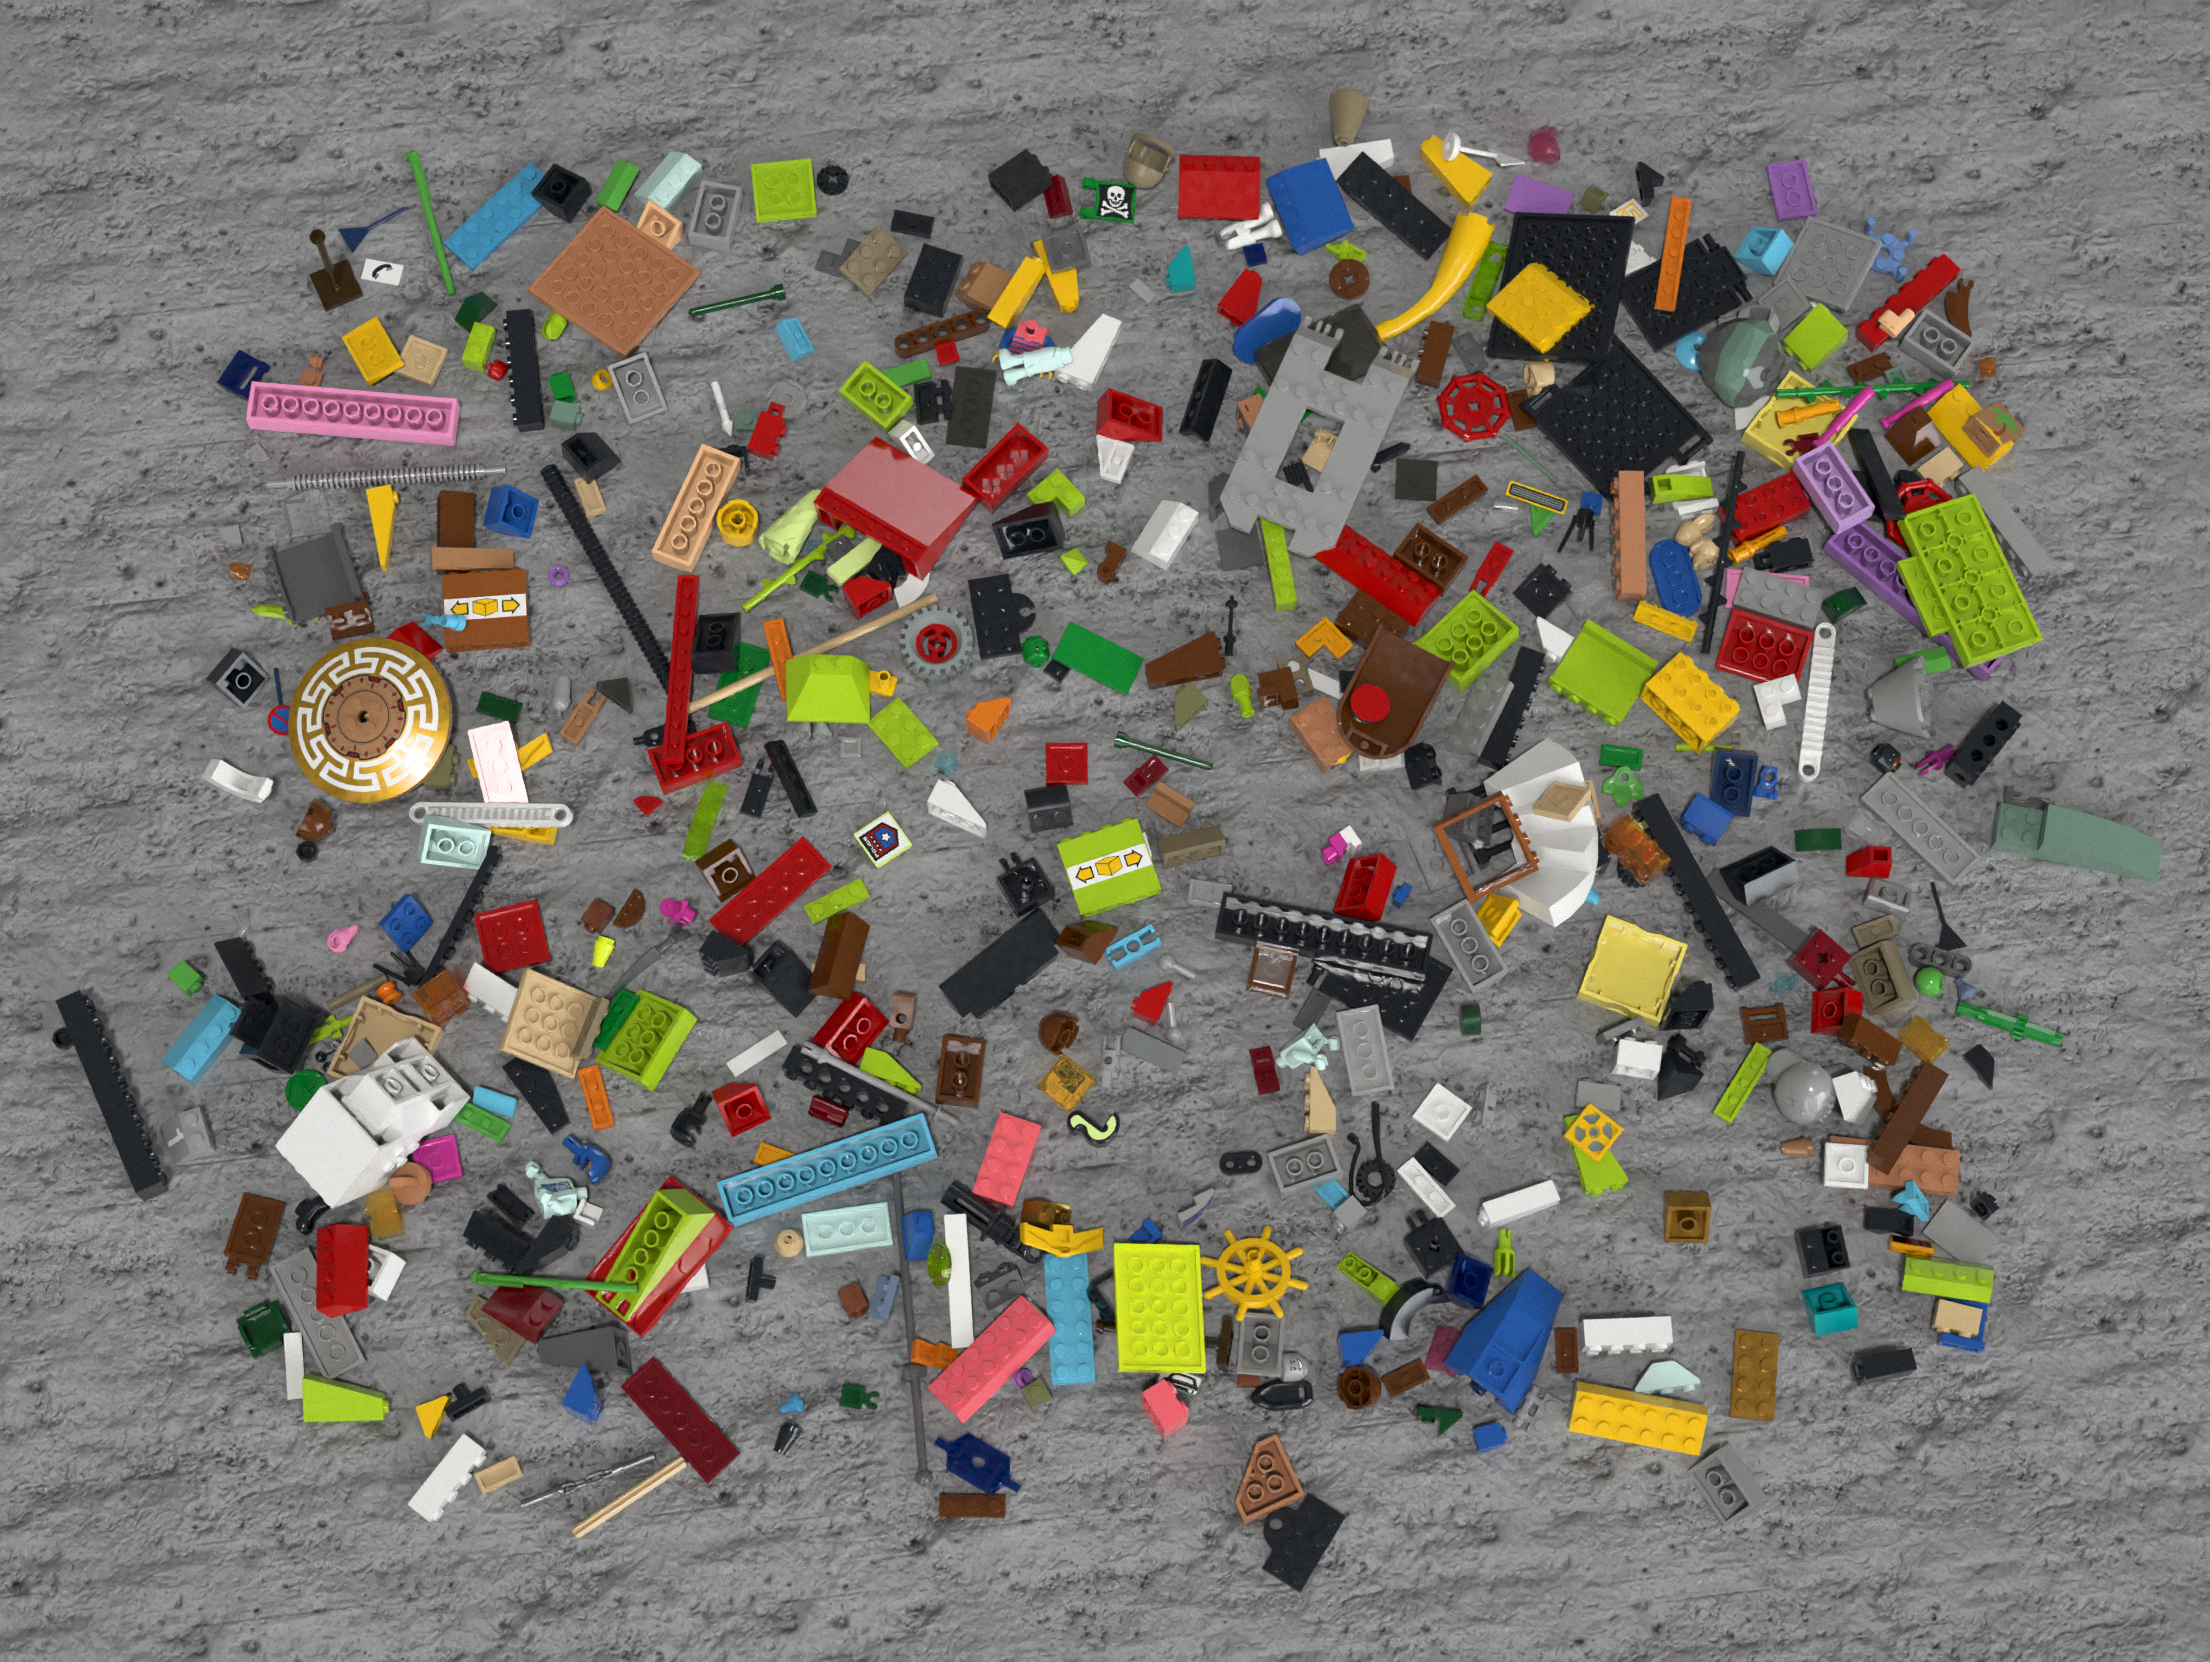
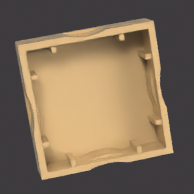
M362 996L350 1021L347 1035L339 1045L326 1074L330 1079L337 1081L347 1075L361 1071L348 1054L362 1039L366 1041L379 1058L396 1042L414 1036L434 1057L444 1032L439 1026L414 1016L401 1014L390 1006ZM377 1058L376 1060H374V1061H373L369 1066H367L366 1068H369V1067L373 1066V1065L375 1064V1062L378 1060V1058Z

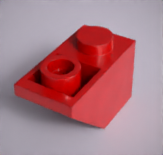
M1868 846L1846 856V876L1889 878L1892 866L1891 847Z

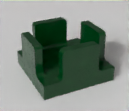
M276 1300L267 1305L262 1302L243 1312L244 1316L236 1319L244 1343L255 1360L283 1347L284 1333H292Z

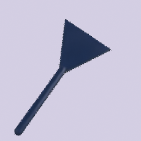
M403 207L367 227L338 230L351 252L354 253L372 228L406 211V208Z

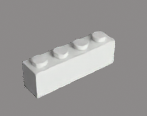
M463 1433L407 1505L430 1523L433 1520L437 1521L443 1514L444 1510L442 1508L446 1503H451L458 1495L457 1489L461 1484L465 1485L471 1479L473 1469L475 1467L479 1468L486 1459L484 1455L487 1452Z

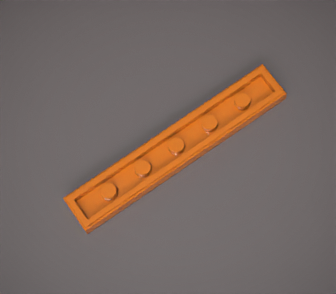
M1671 197L1654 309L1669 312L1675 311L1692 199Z

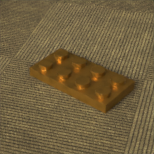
M1744 1330L1734 1331L1729 1417L1768 1422L1774 1421L1779 1334Z

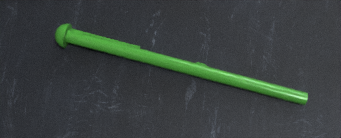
M411 150L406 153L405 161L411 164L448 296H454L456 292L440 240V231L437 230L429 202L431 195L420 161L421 156L417 151Z
M480 1268L475 1269L471 1273V1281L475 1285L524 1288V1285L561 1287L565 1290L584 1289L637 1293V1285L491 1274L482 1273Z

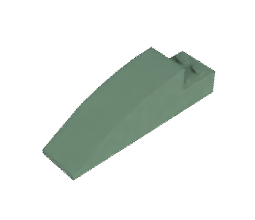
M2001 803L1995 813L1990 849L2156 883L2163 842L2119 823L2065 807L2048 804L2044 811Z

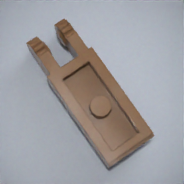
M591 689L585 698L579 702L559 732V736L578 746L605 705L607 697L602 695L593 707L590 703L596 695V690Z

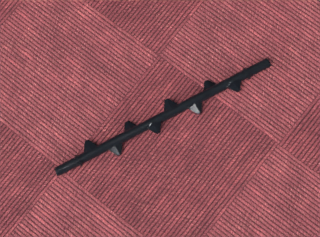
M1737 451L1735 467L1732 471L1733 478L1729 499L1719 504L1726 511L1722 536L1713 539V543L1720 550L1715 575L1706 578V582L1713 587L1709 611L1699 615V619L1706 624V628L1703 631L1704 639L1701 653L1707 655L1710 653L1712 636L1715 633L1713 631L1717 609L1719 606L1727 604V599L1720 592L1724 570L1734 565V561L1727 557L1731 531L1741 528V523L1734 519L1738 493L1748 488L1741 481L1746 453L1744 451Z

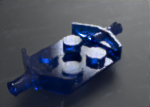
M970 1433L963 1435L953 1442L950 1441V1443L939 1436L937 1437L934 1445L946 1452V1473L949 1471L985 1492L987 1497L1003 1487H1008L1016 1493L1019 1492L1022 1485L1011 1479L1009 1456ZM977 1457L982 1458L985 1465L976 1467L972 1460Z

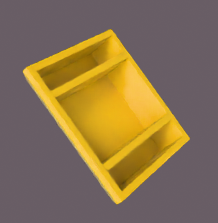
M1531 263L1504 287L1486 307L1492 319H1494V315L1498 317V320L1508 328L1513 329L1519 337L1524 338L1534 349L1543 354L1548 352L1555 345V342L1558 343L1562 339L1563 334L1569 332L1571 326L1577 325L1579 319H1583L1591 311L1590 308H1594L1595 305L1591 304L1590 306L1589 301L1581 294L1576 293L1570 285L1566 287V282L1557 280L1559 277L1552 271L1547 272L1548 268L1543 264Z

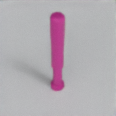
M1951 379L1942 381L1923 393V395L1904 405L1902 409L1888 418H1881L1879 420L1880 424L1885 430L1889 429V425L1903 418L1919 405L1924 407L1954 388V383Z
M1865 386L1829 425V429L1818 440L1812 442V446L1817 448L1825 444L1830 437L1837 433L1874 396V390L1870 386Z

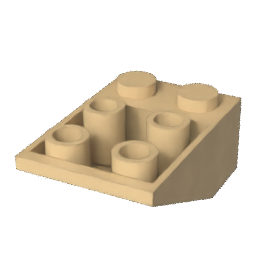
M1311 1066L1309 1073H1305L1304 1090H1308V1094H1305L1303 1108L1304 1111H1307V1115H1305V1120L1303 1121V1132L1307 1133V1139L1329 1133L1330 1139L1333 1140L1336 1132V1108L1315 1066Z

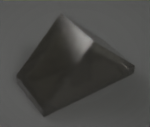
M628 677L598 681L596 683L599 693L606 696L630 715L632 714L633 707Z

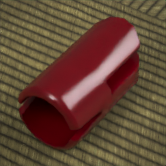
M814 1095L808 1114L838 1128H842L850 1110L842 1105Z

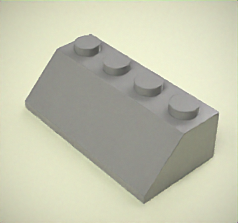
M1467 898L1430 919L1432 926L1473 996L1492 986L1510 972Z

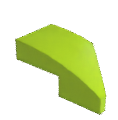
M1348 240L1342 241L1343 243L1331 245L1329 243L1325 245V249L1339 261L1342 259H1355L1364 263L1368 257L1367 252L1351 243L1348 244Z

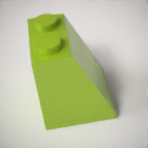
M1819 303L1783 340V350L1789 357L1793 356L1798 361L1797 365L1802 371H1808L1812 374L1847 343L1848 330Z

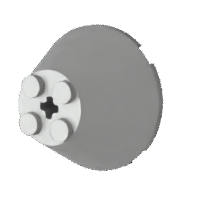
M1923 656L1913 658L1874 683L1873 687L1868 689L1869 698L1873 700L1874 706L1871 709V717L1879 725L1925 739H1934L1936 730H1932L1933 723H1937L1936 700L1931 674H1926L1924 666H1928Z

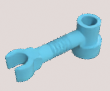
M421 613V615L425 616V622L420 623L421 626L430 627L432 624H437L442 627H449L451 630L462 631L466 625V618L462 614L433 616L431 613Z

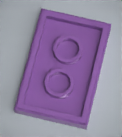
M1806 160L1766 165L1765 171L1777 222L1808 218V216L1817 217L1818 212Z
M1516 174L1503 211L1513 215L1516 212L1567 214L1574 193Z

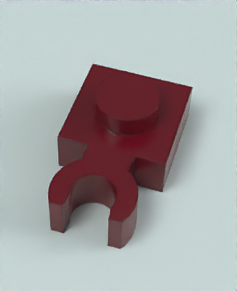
M1818 432L1798 435L1797 441L1786 439L1783 445H1790L1792 450H1787L1785 454L1793 456L1796 452H1800V456L1812 451L1815 449L1812 446V442L1819 439Z

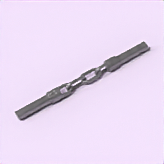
M651 1452L625 1463L620 1462L612 1465L608 1470L592 1473L584 1479L553 1487L550 1491L521 1501L522 1510L551 1499L556 1500L564 1497L567 1494L573 1493L576 1489L602 1482L605 1478L625 1474L628 1470L655 1461V1456ZM596 1475H599V1477L601 1478L593 1482H591L590 1479L591 1477H594ZM570 1486L571 1490L565 1492L564 1487Z

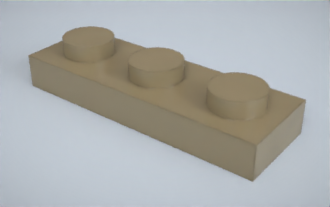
M603 997L593 999L571 1058L579 1061L585 1060L591 1055L593 1041L599 1035L601 1021L606 1017L609 1010L607 1007L610 1002Z

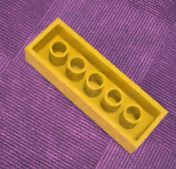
M1576 1381L1568 1419V1429L1571 1432L1699 1456L1708 1412L1706 1405Z

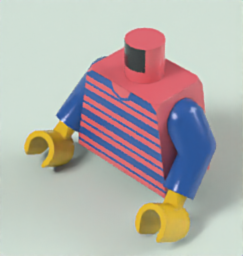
M1028 320L1027 322L1020 321L1018 327L1013 326L1005 331L998 348L1009 349L1012 355L1023 354L1024 351L1030 352L1045 347H1056L1051 337H1049L1047 328L1038 326V322L1035 320ZM999 351L995 352L992 360L993 363L995 358L999 357ZM1055 370L1048 372L1050 375L1049 380L1054 375ZM1045 372L1040 373V377L1043 378L1045 376Z

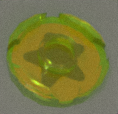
M935 1243L931 1246L933 1251L929 1252L928 1275L934 1280L932 1282L933 1286L945 1287L951 1277V1255L946 1244Z

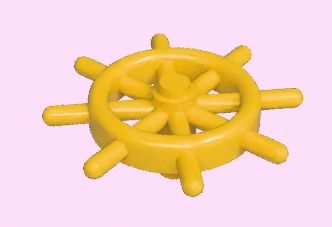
M1270 1226L1263 1228L1261 1238H1247L1237 1241L1231 1230H1225L1224 1236L1230 1246L1223 1251L1219 1260L1208 1257L1200 1258L1201 1265L1217 1269V1282L1219 1285L1206 1291L1204 1298L1210 1300L1223 1293L1228 1300L1239 1306L1235 1316L1238 1322L1243 1321L1247 1308H1263L1270 1306L1274 1314L1281 1318L1284 1312L1277 1301L1286 1293L1288 1287L1301 1290L1308 1289L1309 1285L1307 1282L1291 1278L1289 1261L1302 1255L1303 1249L1297 1247L1284 1253L1279 1246L1269 1241L1272 1231ZM1264 1253L1273 1258L1264 1264L1262 1263ZM1238 1256L1243 1266L1232 1264L1230 1262L1232 1259ZM1280 1266L1282 1275L1268 1273L1267 1271ZM1226 1271L1240 1275L1228 1281ZM1264 1281L1276 1283L1277 1285L1272 1290H1269ZM1246 1282L1243 1293L1235 1289V1287ZM1254 1286H1257L1262 1294L1251 1295Z

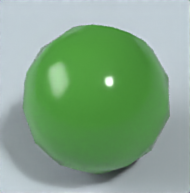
M1925 967L1917 973L1915 986L1921 994L1935 996L1942 991L1944 975L1939 969Z

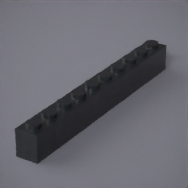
M1659 793L1637 803L1633 808V816L1636 822L1641 823L1643 826V834L1646 840L1652 842L1656 858L1658 860L1661 859L1664 863L1663 869L1666 876L1673 880L1676 894L1683 898L1685 902L1684 908L1689 915L1693 916L1695 920L1694 926L1698 933L1703 934L1707 950L1713 952L1717 968L1720 971L1723 970L1727 986L1736 993L1758 982L1761 978Z

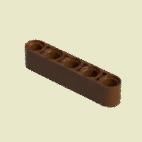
M976 309L902 333L895 338V353L898 357L905 359L934 350L936 344L953 340L958 342L983 334L990 328V320L987 318L989 313L985 309ZM978 319L986 320L981 324L976 322ZM959 325L966 326L964 330H960L957 327ZM941 331L947 333L945 336L938 335V333ZM923 337L928 339L926 342L918 341ZM901 344L909 345L905 349L899 347Z

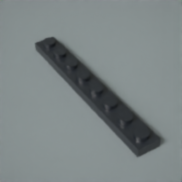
M491 845L414 993L417 1000L425 1003L426 999H430L435 990L433 986L437 979H441L444 973V964L452 958L454 953L453 947L456 941L460 942L464 934L463 928L465 924L469 923L473 917V908L481 902L483 897L482 891L485 885L489 886L493 878L492 872L494 868H498L502 861V853L498 847Z

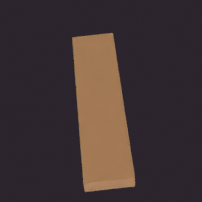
M430 548L431 569H500L505 571L514 568L513 549Z

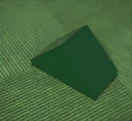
M483 291L465 298L454 320L468 333H471L474 322L481 323L498 304Z

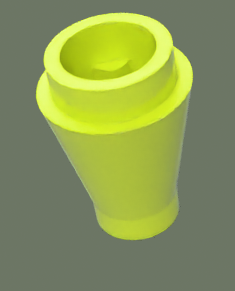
M598 936L594 943L591 965L604 969L605 963L615 948L613 946L614 940Z

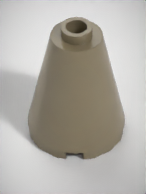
M1341 88L1335 94L1331 93L1329 104L1333 139L1339 146L1347 147L1355 140L1368 110L1369 98L1366 94L1364 96L1360 95L1359 90Z

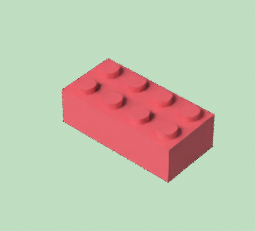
M1000 1112L972 1194L982 1201L999 1207L1004 1206L1006 1209L1013 1211L1041 1133V1125Z

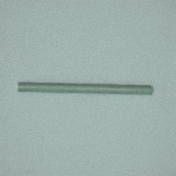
M1506 433L1502 436L1503 439L1555 484L1558 482V479Z

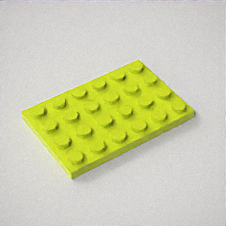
M1114 1243L1112 1248L1118 1372L1205 1373L1200 1246Z

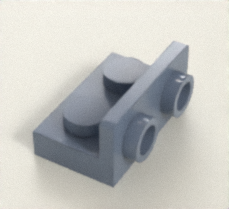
M892 1274L890 1278L882 1275L879 1276L868 1314L869 1318L889 1323L901 1282L899 1276Z

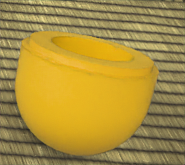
M604 369L597 370L591 378L592 386L599 391H604L613 384L610 373ZM599 376L606 377L608 382H602Z

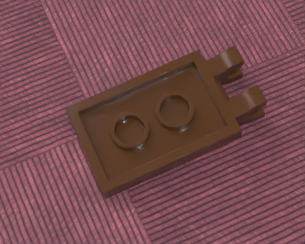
M243 1193L224 1250V1256L229 1257L225 1266L227 1274L236 1276L239 1263L249 1265L246 1272L248 1279L257 1281L260 1265L267 1266L287 1206L286 1203Z

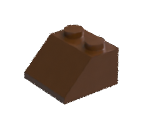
M728 839L694 861L721 903L745 888L756 878L741 851L731 839Z

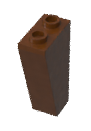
M1215 631L1209 632L1145 664V674L1149 690L1222 677L1223 669H1226L1224 657H1220L1219 650L1222 649L1220 637L1216 638Z

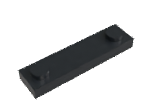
M768 741L764 748L798 818L814 816L818 811L784 741Z

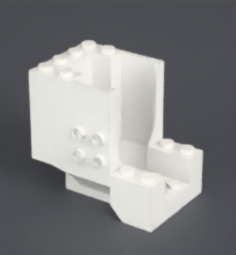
M412 1036L392 1045L378 1058L373 1066L321 1086L275 1147L295 1167V1170L307 1180L311 1188L318 1192L324 1202L333 1209L381 1189L397 1168L402 1167L408 1159L406 1157L409 1153L414 1152L419 1147L418 1142L421 1138L447 1127L470 1099V1096L419 1041Z

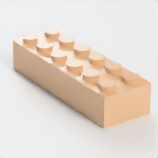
M701 445L652 549L655 561L692 575L717 522L718 511L724 506L742 468L740 458L710 446Z

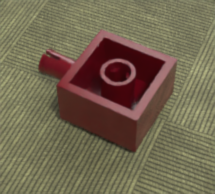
M1820 928L1813 931L1787 961V964L1817 991L1826 988L1833 980L1842 988H1853L1852 986L1856 984L1855 981L1842 971L1843 966L1852 956Z

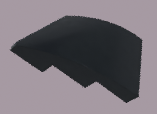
M881 546L873 556L866 571L872 579L889 582L892 593L894 592L898 576L906 575L901 556L884 546Z

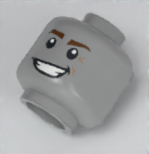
M1299 1353L1282 1354L1281 1377L1279 1379L1283 1382L1302 1380L1303 1376L1307 1374L1306 1359Z

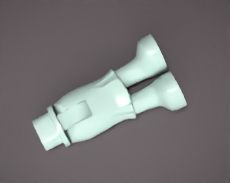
M1045 347L1030 352L1024 351L1023 354L1012 355L1009 349L1006 348L999 350L1000 364L1002 370H1004V378L1008 386L1015 385L1017 380L1054 371L1060 367H1065L1067 363L1073 362L1070 347ZM1024 364V367L1022 368H1012L1014 366Z

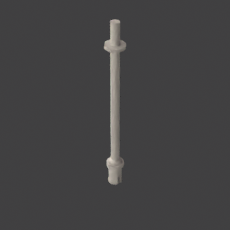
M808 1040L805 1041L804 1046L810 1048L811 1051L802 1047L800 1053L818 1060L817 1063L827 1062L932 1114V1121H935L938 1117L956 1126L959 1118L941 1110L943 1104L940 1103L935 1107L830 1055L828 1048L824 1047L823 1049Z

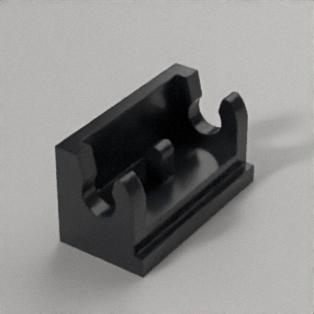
M498 1184L497 1189L493 1193L489 1192L486 1196L519 1229L535 1214L504 1184Z

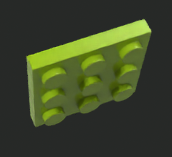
M811 158L751 164L757 223L817 217Z

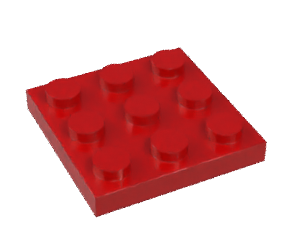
M536 899L474 914L485 966L494 975L551 961Z

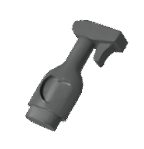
M2012 786L2004 788L2003 803L2044 811L2048 804L2055 805V801H2050V798L2031 797L2026 801L2017 800L2014 797H2019L2022 794L2021 792L2014 791Z

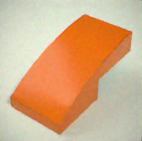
M916 1338L912 1341L910 1361L933 1368L947 1369L957 1359L958 1349L941 1342L933 1345Z

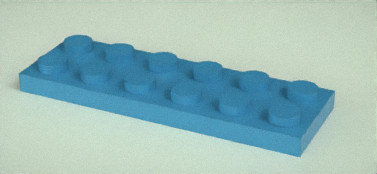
M530 162L443 242L444 246L473 272L543 207L530 193L544 177V174Z

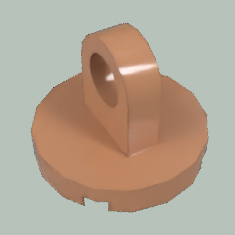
M407 1162L397 1169L393 1178L389 1179V1188H393L398 1201L405 1205L421 1204L425 1200L426 1195H429L431 1191L432 1180L430 1173L421 1163Z

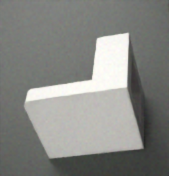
M582 1198L573 1218L576 1223L596 1230L604 1209L592 1205Z

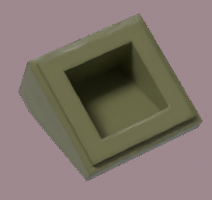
M1592 184L1584 193L1580 205L1593 213H1597L1609 194Z

